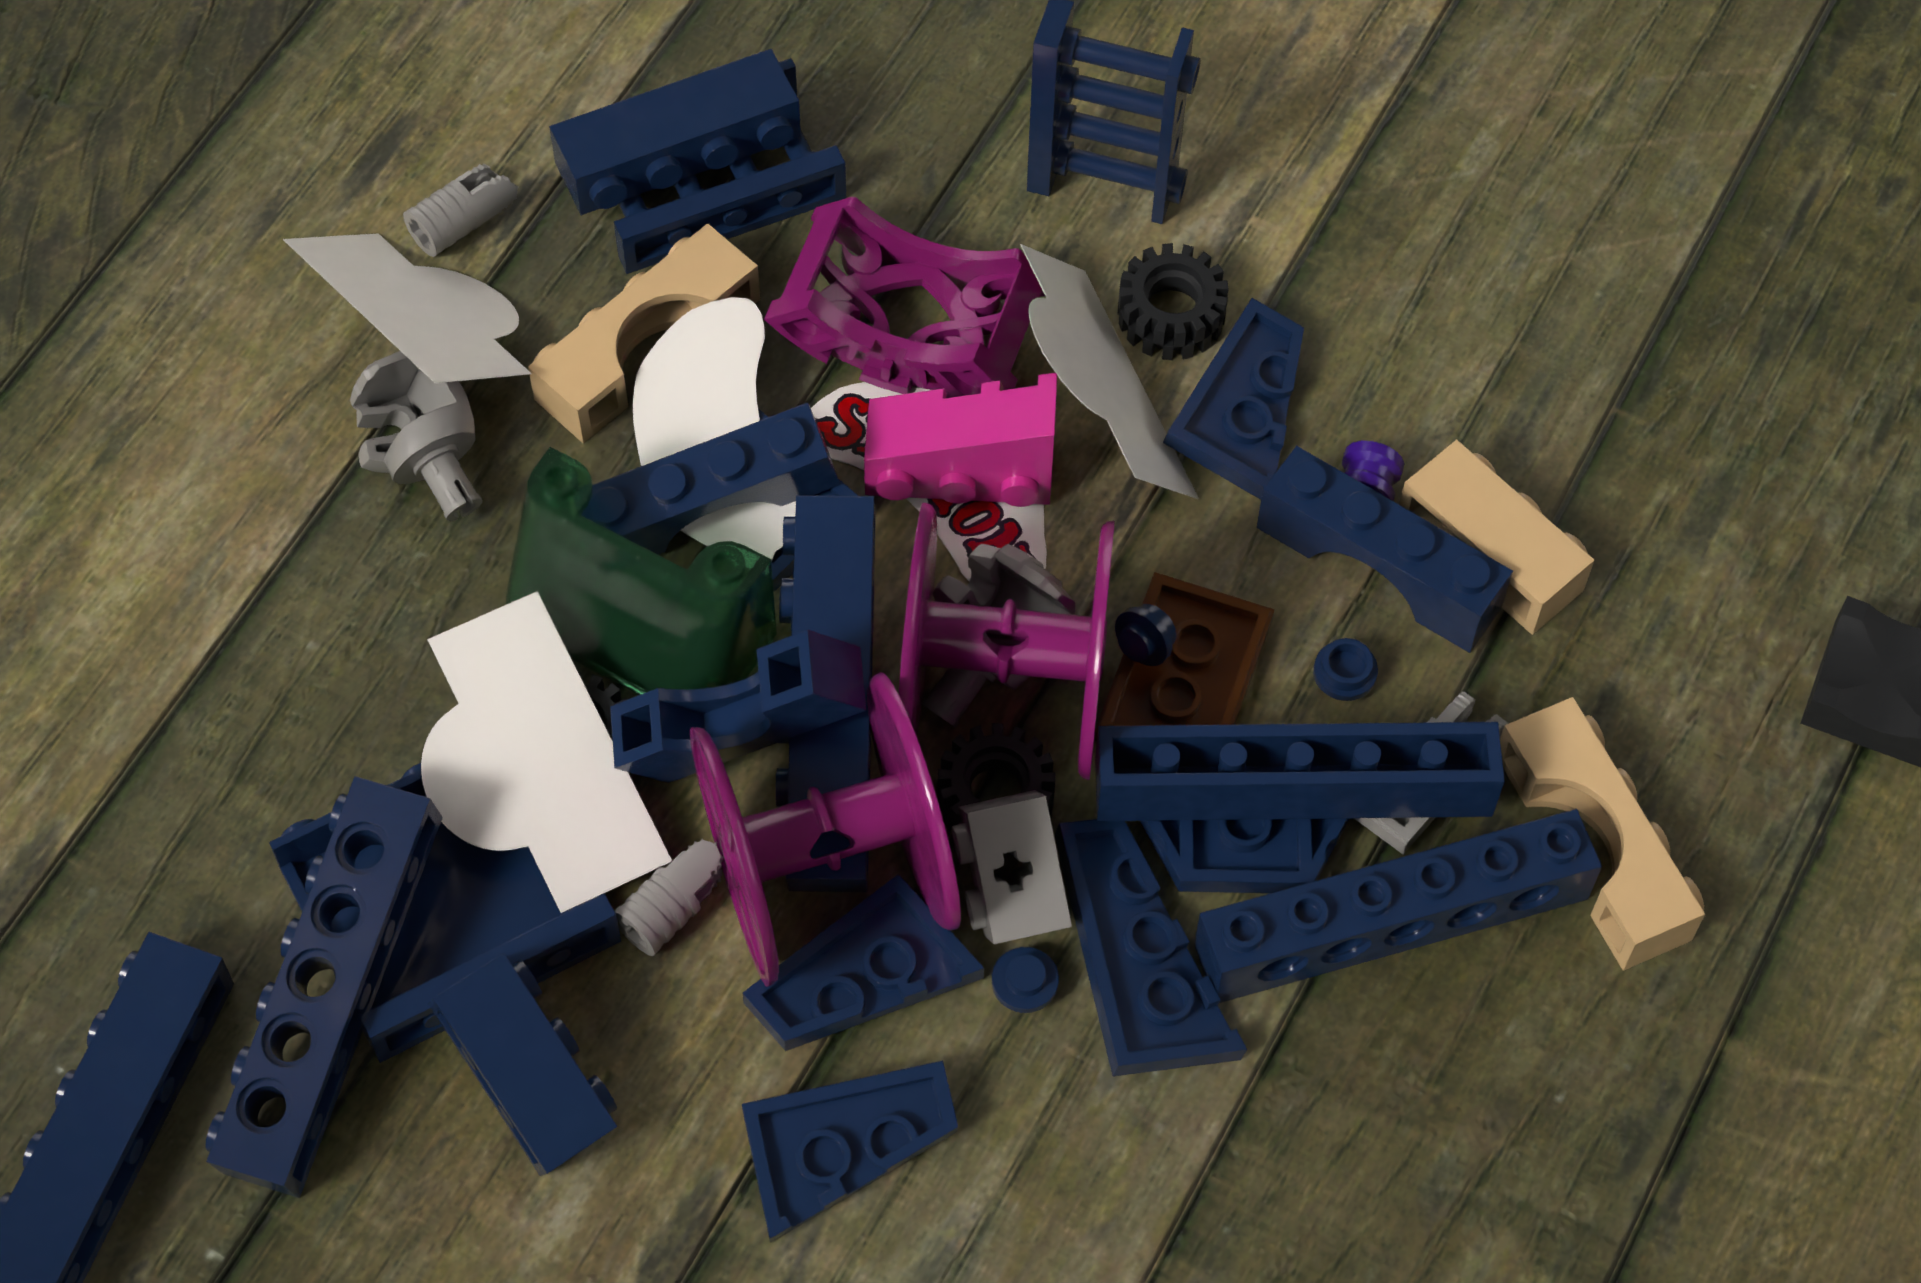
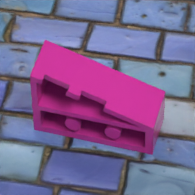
M1057 374L1038 375V385L1003 390L1001 381L981 383L980 394L946 398L947 394L943 388L869 399L864 456L865 495L881 496L889 500H904L907 498L943 499L956 504L969 501L1005 502L1016 507H1025L1032 504L1050 505Z

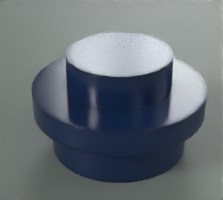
M1142 604L1139 607L1127 608L1115 621V633L1119 647L1131 660L1146 666H1158L1171 655L1172 645L1177 637L1176 629L1170 617L1157 606Z
M1342 638L1333 641L1320 650L1315 659L1313 674L1316 684L1326 695L1337 700L1352 701L1364 697L1372 690L1378 675V665L1374 655L1365 644L1355 639Z
M1019 947L1009 950L997 960L993 968V992L1001 1004L1015 1012L1031 1013L1043 1009L1054 999L1058 990L1059 974L1057 967L1047 954L1038 949Z

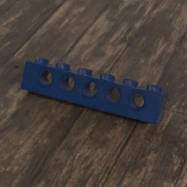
M356 776L353 779L348 795L342 793L337 798L329 820V830L333 834L324 857L318 855L313 860L306 877L305 892L309 896L300 919L294 918L291 920L282 939L281 956L284 958L276 982L267 983L260 995L256 1008V1019L260 1023L250 1047L244 1046L240 1050L234 1062L231 1084L235 1088L225 1112L219 1111L215 1115L207 1133L206 1150L210 1153L206 1162L221 1173L300 1198L364 1029L359 1015L371 1010L443 818L430 798ZM370 845L384 846L383 856L375 866L368 869L355 868V860L360 851ZM347 907L360 908L359 919L351 929L341 933L331 932L332 920L340 910ZM328 969L335 970V982L327 993L318 997L307 995L308 983L316 973ZM309 1033L311 1035V1045L308 1052L299 1060L285 1062L283 1060V1049L286 1042L294 1035ZM273 1098H285L286 1111L282 1119L273 1126L259 1127L258 1115L262 1106Z
M1577 809L1202 912L1199 915L1194 946L1205 977H1209L1221 999L1219 1003L1588 900L1602 866Z

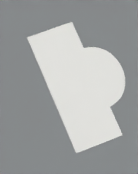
M378 233L283 239L434 383L532 374L495 340L514 332L519 325V316L511 302L487 284L470 276L447 269L413 266Z
M1020 244L1046 298H1035L1031 301L1029 305V319L1038 345L1055 373L1080 402L1095 414L1107 420L1135 478L1199 499L1175 450L1163 443L1166 432L1086 272Z
M538 591L427 639L458 701V705L443 715L429 733L422 753L421 775L427 798L432 800L443 817L441 822L453 834L471 845L488 850L506 851L529 847L561 913L672 862L629 773L614 768L613 741Z

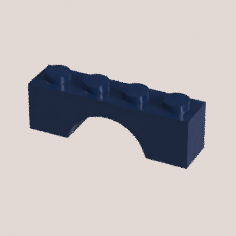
M807 402L575 491L571 495L589 548L605 572L609 574L666 552L669 542L681 529L714 511L752 502H766L784 506L795 502L796 495L812 496L841 484L822 432Z
M1297 445L1262 492L1256 528L1307 558L1322 552H1334L1350 556L1367 564L1387 578L1401 592L1408 602L1417 623L1468 653L1472 651L1503 606L1513 570Z
M807 629L757 649L758 672L744 680L705 689L656 688L610 706L614 768L670 783L696 773L690 741L691 727L703 728L710 734L723 763L866 711L861 648Z

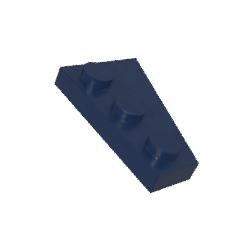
M1251 298L1168 430L1163 443L1261 500L1264 487L1277 472L1280 451L1284 445L1287 425H1285L1290 396L1294 389L1304 327Z
M943 1061L742 1104L744 1122L770 1243L957 1132L958 1123Z

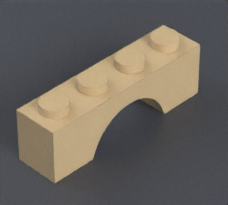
M706 224L691 237L680 239L673 245L664 259L647 272H640L633 276L620 294L605 306L589 311L576 329L558 343H551L545 346L537 354L533 363L528 366V370L532 373L529 375L534 400L584 444L628 408L622 368L634 347L652 334L669 329L690 310L709 302L737 297L748 298L756 304L760 301L758 265L709 224Z
M1571 697L1506 724L1500 738L1503 769L1525 806L1550 807L1566 812L1577 809L1581 819L1599 834L1608 850L1612 865V878L1601 889L1590 916L1622 970L1629 969L1692 941L1705 916L1702 895L1691 878L1681 875L1670 857V845L1662 828L1655 822H1649L1637 803V791L1629 774L1622 768L1617 769L1605 750L1604 736L1596 720L1590 715L1584 716L1575 699Z

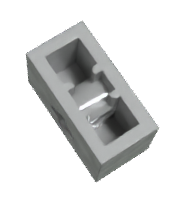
M1033 790L959 806L962 824L953 825L951 829L959 864L970 863L975 889L965 891V901L973 930L983 928L984 936L993 944L1072 927L1046 796ZM1007 852L1018 861L1023 862V867L1013 870L1014 882L1007 883L998 874H994V869L1004 865L1003 853Z

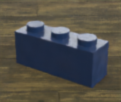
M503 952L433 997L428 1005L539 1176H543L615 1129L617 1125L610 1114L617 1110V1105L603 1082L596 1075L586 1079L572 1058L580 1050L566 1025L558 1017L549 1022L538 1006L535 998L540 996L542 991L531 971L522 960L511 964Z

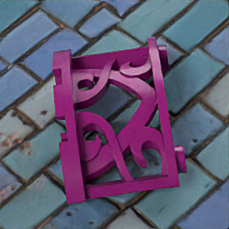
M856 197L845 198L815 208L811 220L814 222L781 298L772 300L764 318L767 323L797 347L823 363L827 364L830 355L843 362L861 369L862 372L859 380L893 392L908 394L912 386L929 390L944 388L947 394L946 398L980 394L981 383L1001 381L1003 390L1015 388L1018 379L1011 373V369L1030 323L1029 305L1033 299L1045 296L1026 255L1020 249L975 251L934 243L891 224ZM834 239L842 245L841 261L848 276L828 257ZM847 249H849L858 256L852 255ZM821 272L830 285L819 293L813 288ZM923 286L942 306L951 321L925 326L913 333L908 339L890 334L886 315L871 296L894 289ZM1001 299H1004L1005 303L1001 312L990 315L998 309ZM860 312L869 319L872 326L860 321ZM992 333V336L986 348L984 346L983 336ZM938 341H944L943 345L931 344Z

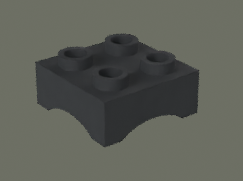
M1847 596L1835 620L1800 724L1921 767V629L1896 621L1879 612L1869 603Z

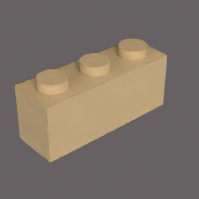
M1457 439L1404 482L1400 506L1513 570L1502 608L1532 635L1584 591L1594 559L1588 555L1582 542L1570 533H1563L1542 514L1539 506L1531 497L1524 493H1517L1496 474L1494 467L1485 457L1478 453H1472Z

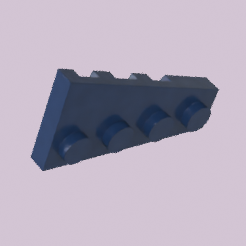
M1097 819L1059 823L1054 836L1112 1077L1241 1060L1247 1048L1237 1029L1231 1030L1218 1007L1221 999L1209 977H1202L1187 949L1190 941L1178 919L1172 921L1158 895L1161 887L1126 822L1097 821Z

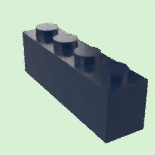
M772 49L549 126L555 164L580 215L598 209L615 207L623 200L654 189L671 187L679 180L710 169L724 168L735 160L766 149L780 148L789 141L801 137L799 99Z

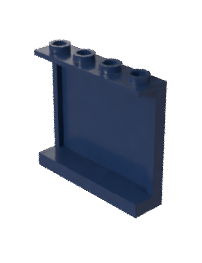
M421 763L407 770L401 779L387 785L427 797L422 781ZM331 812L316 820L305 819L296 822L288 827L281 837L269 842L278 867L301 912L309 896L305 892V882L309 868L318 855L324 857L333 834L329 830ZM441 822L371 1010L359 1015L364 1028L363 1032L379 1063L445 1031L428 1003L433 997L501 953H505L511 964L522 960L535 977L537 983H540L621 942L616 913L604 893L561 913L529 847L506 851L483 849L463 841ZM370 845L360 851L355 860V868L368 869L375 866L383 856L384 846ZM347 907L340 910L332 920L331 932L341 933L351 929L359 919L360 908ZM332 970V972H333V974H334V976H335V978H336L335 970Z

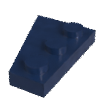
M898 874L779 964L778 979L773 985L766 987L762 979H760L742 993L743 1003L781 1047L788 1051L984 979V967L950 930L942 928L934 920L928 906Z

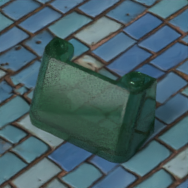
M549 447L532 470L527 481L506 589V605L538 591L571 659L639 695L656 688L705 689L728 685L746 679L758 663L757 649L771 644L777 635L771 559L745 545L732 541L716 542L707 546L697 555L688 570L581 516L593 495L592 478L587 468L579 461Z

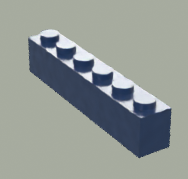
M796 495L795 517L784 516L783 555H794V579L782 578L781 616L793 617L792 635L808 629L861 648L866 711L779 742L789 744V768H777L776 807L807 799V792L810 787H816L821 794L870 780L871 728L868 715L867 688L872 679L876 527L874 496ZM833 831L821 833L810 851V856L815 858L846 849L849 846V841ZM869 851L842 858L841 867L838 870H830L825 863L786 875L789 891L868 892Z
M1498 722L1098 726L1095 756L1097 821L1493 817L1505 782Z
M148 932L139 951H132L126 957L118 977L119 989L108 1010L103 1009L95 1016L87 1036L88 1048L76 1070H69L60 1082L55 1097L56 1109L44 1131H37L29 1141L23 1157L24 1170L12 1193L7 1192L0 1198V1283L84 1282L234 986V982L222 957L152 932Z

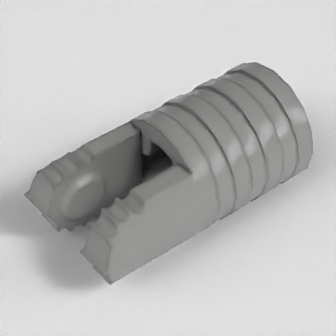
M479 164L471 171H467L446 184L442 189L431 194L430 197L420 201L416 206L403 213L404 222L418 246L429 256L434 257L512 204L517 199L519 186L512 183L508 177L504 175L499 176L488 165Z
M703 839L699 842L694 841L693 845L688 846L687 851H682L666 868L659 867L652 874L651 878L638 888V891L632 893L625 903L615 910L619 930L639 950L649 956H654L661 949V946L675 935L677 930L685 926L688 920L700 911V903L712 892V888L717 887V883L721 882L722 870L720 869L723 856L719 853L717 842L712 843Z

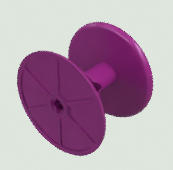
M922 503L912 554L899 680V696L916 736L918 735L927 666L997 673L998 681L1001 683L1007 682L1010 674L1085 681L1077 768L1079 775L1083 779L1090 780L1099 682L1103 674L1107 635L1106 609L1114 520L1104 523L1100 530L1092 616L1019 610L1016 609L1015 601L1012 599L1006 600L1003 608L933 601L932 593L935 583L937 517L933 506L928 503Z
M880 672L874 675L867 688L869 722L881 777L821 794L816 787H810L807 792V799L742 818L725 766L710 734L700 727H691L690 729L692 754L713 841L714 843L717 842L719 853L723 856V862H721L722 872L750 955L766 987L773 985L778 979L779 960L772 922L762 882L825 863L830 870H838L841 867L842 858L900 841L916 885L934 920L947 930H955L960 926L961 909L957 878L934 786L906 709L894 685L884 673ZM833 831L849 841V846L846 849L815 858L810 856V851L821 833Z

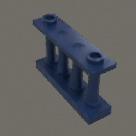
M1049 0L1033 43L1027 191L1050 196L1056 175L1066 176L1068 171L1154 192L1151 222L1163 224L1169 203L1180 204L1188 175V169L1179 167L1186 97L1187 94H1192L1194 91L1201 58L1191 56L1194 30L1182 27L1173 56L1168 57L1081 36L1082 30L1073 27L1074 1ZM1075 60L1164 81V95L1080 75L1079 68L1073 67ZM1074 98L1161 119V130L1158 132L1076 112V105L1070 103ZM1070 135L1158 156L1157 168L1074 148V142L1069 141Z
M792 58L779 62L797 96L796 66ZM801 130L800 138L791 140L783 146L790 159L788 162L760 171L757 170L749 155L735 160L729 165L736 180L705 190L702 189L696 175L690 176L674 184L680 199L651 209L646 207L641 195L623 200L619 206L625 218L614 221L618 257L626 274L659 263L668 255L670 249L677 241L684 237H691L706 224L712 226L726 239H730L811 211L816 207L847 198L846 166L837 145L814 152L811 150Z

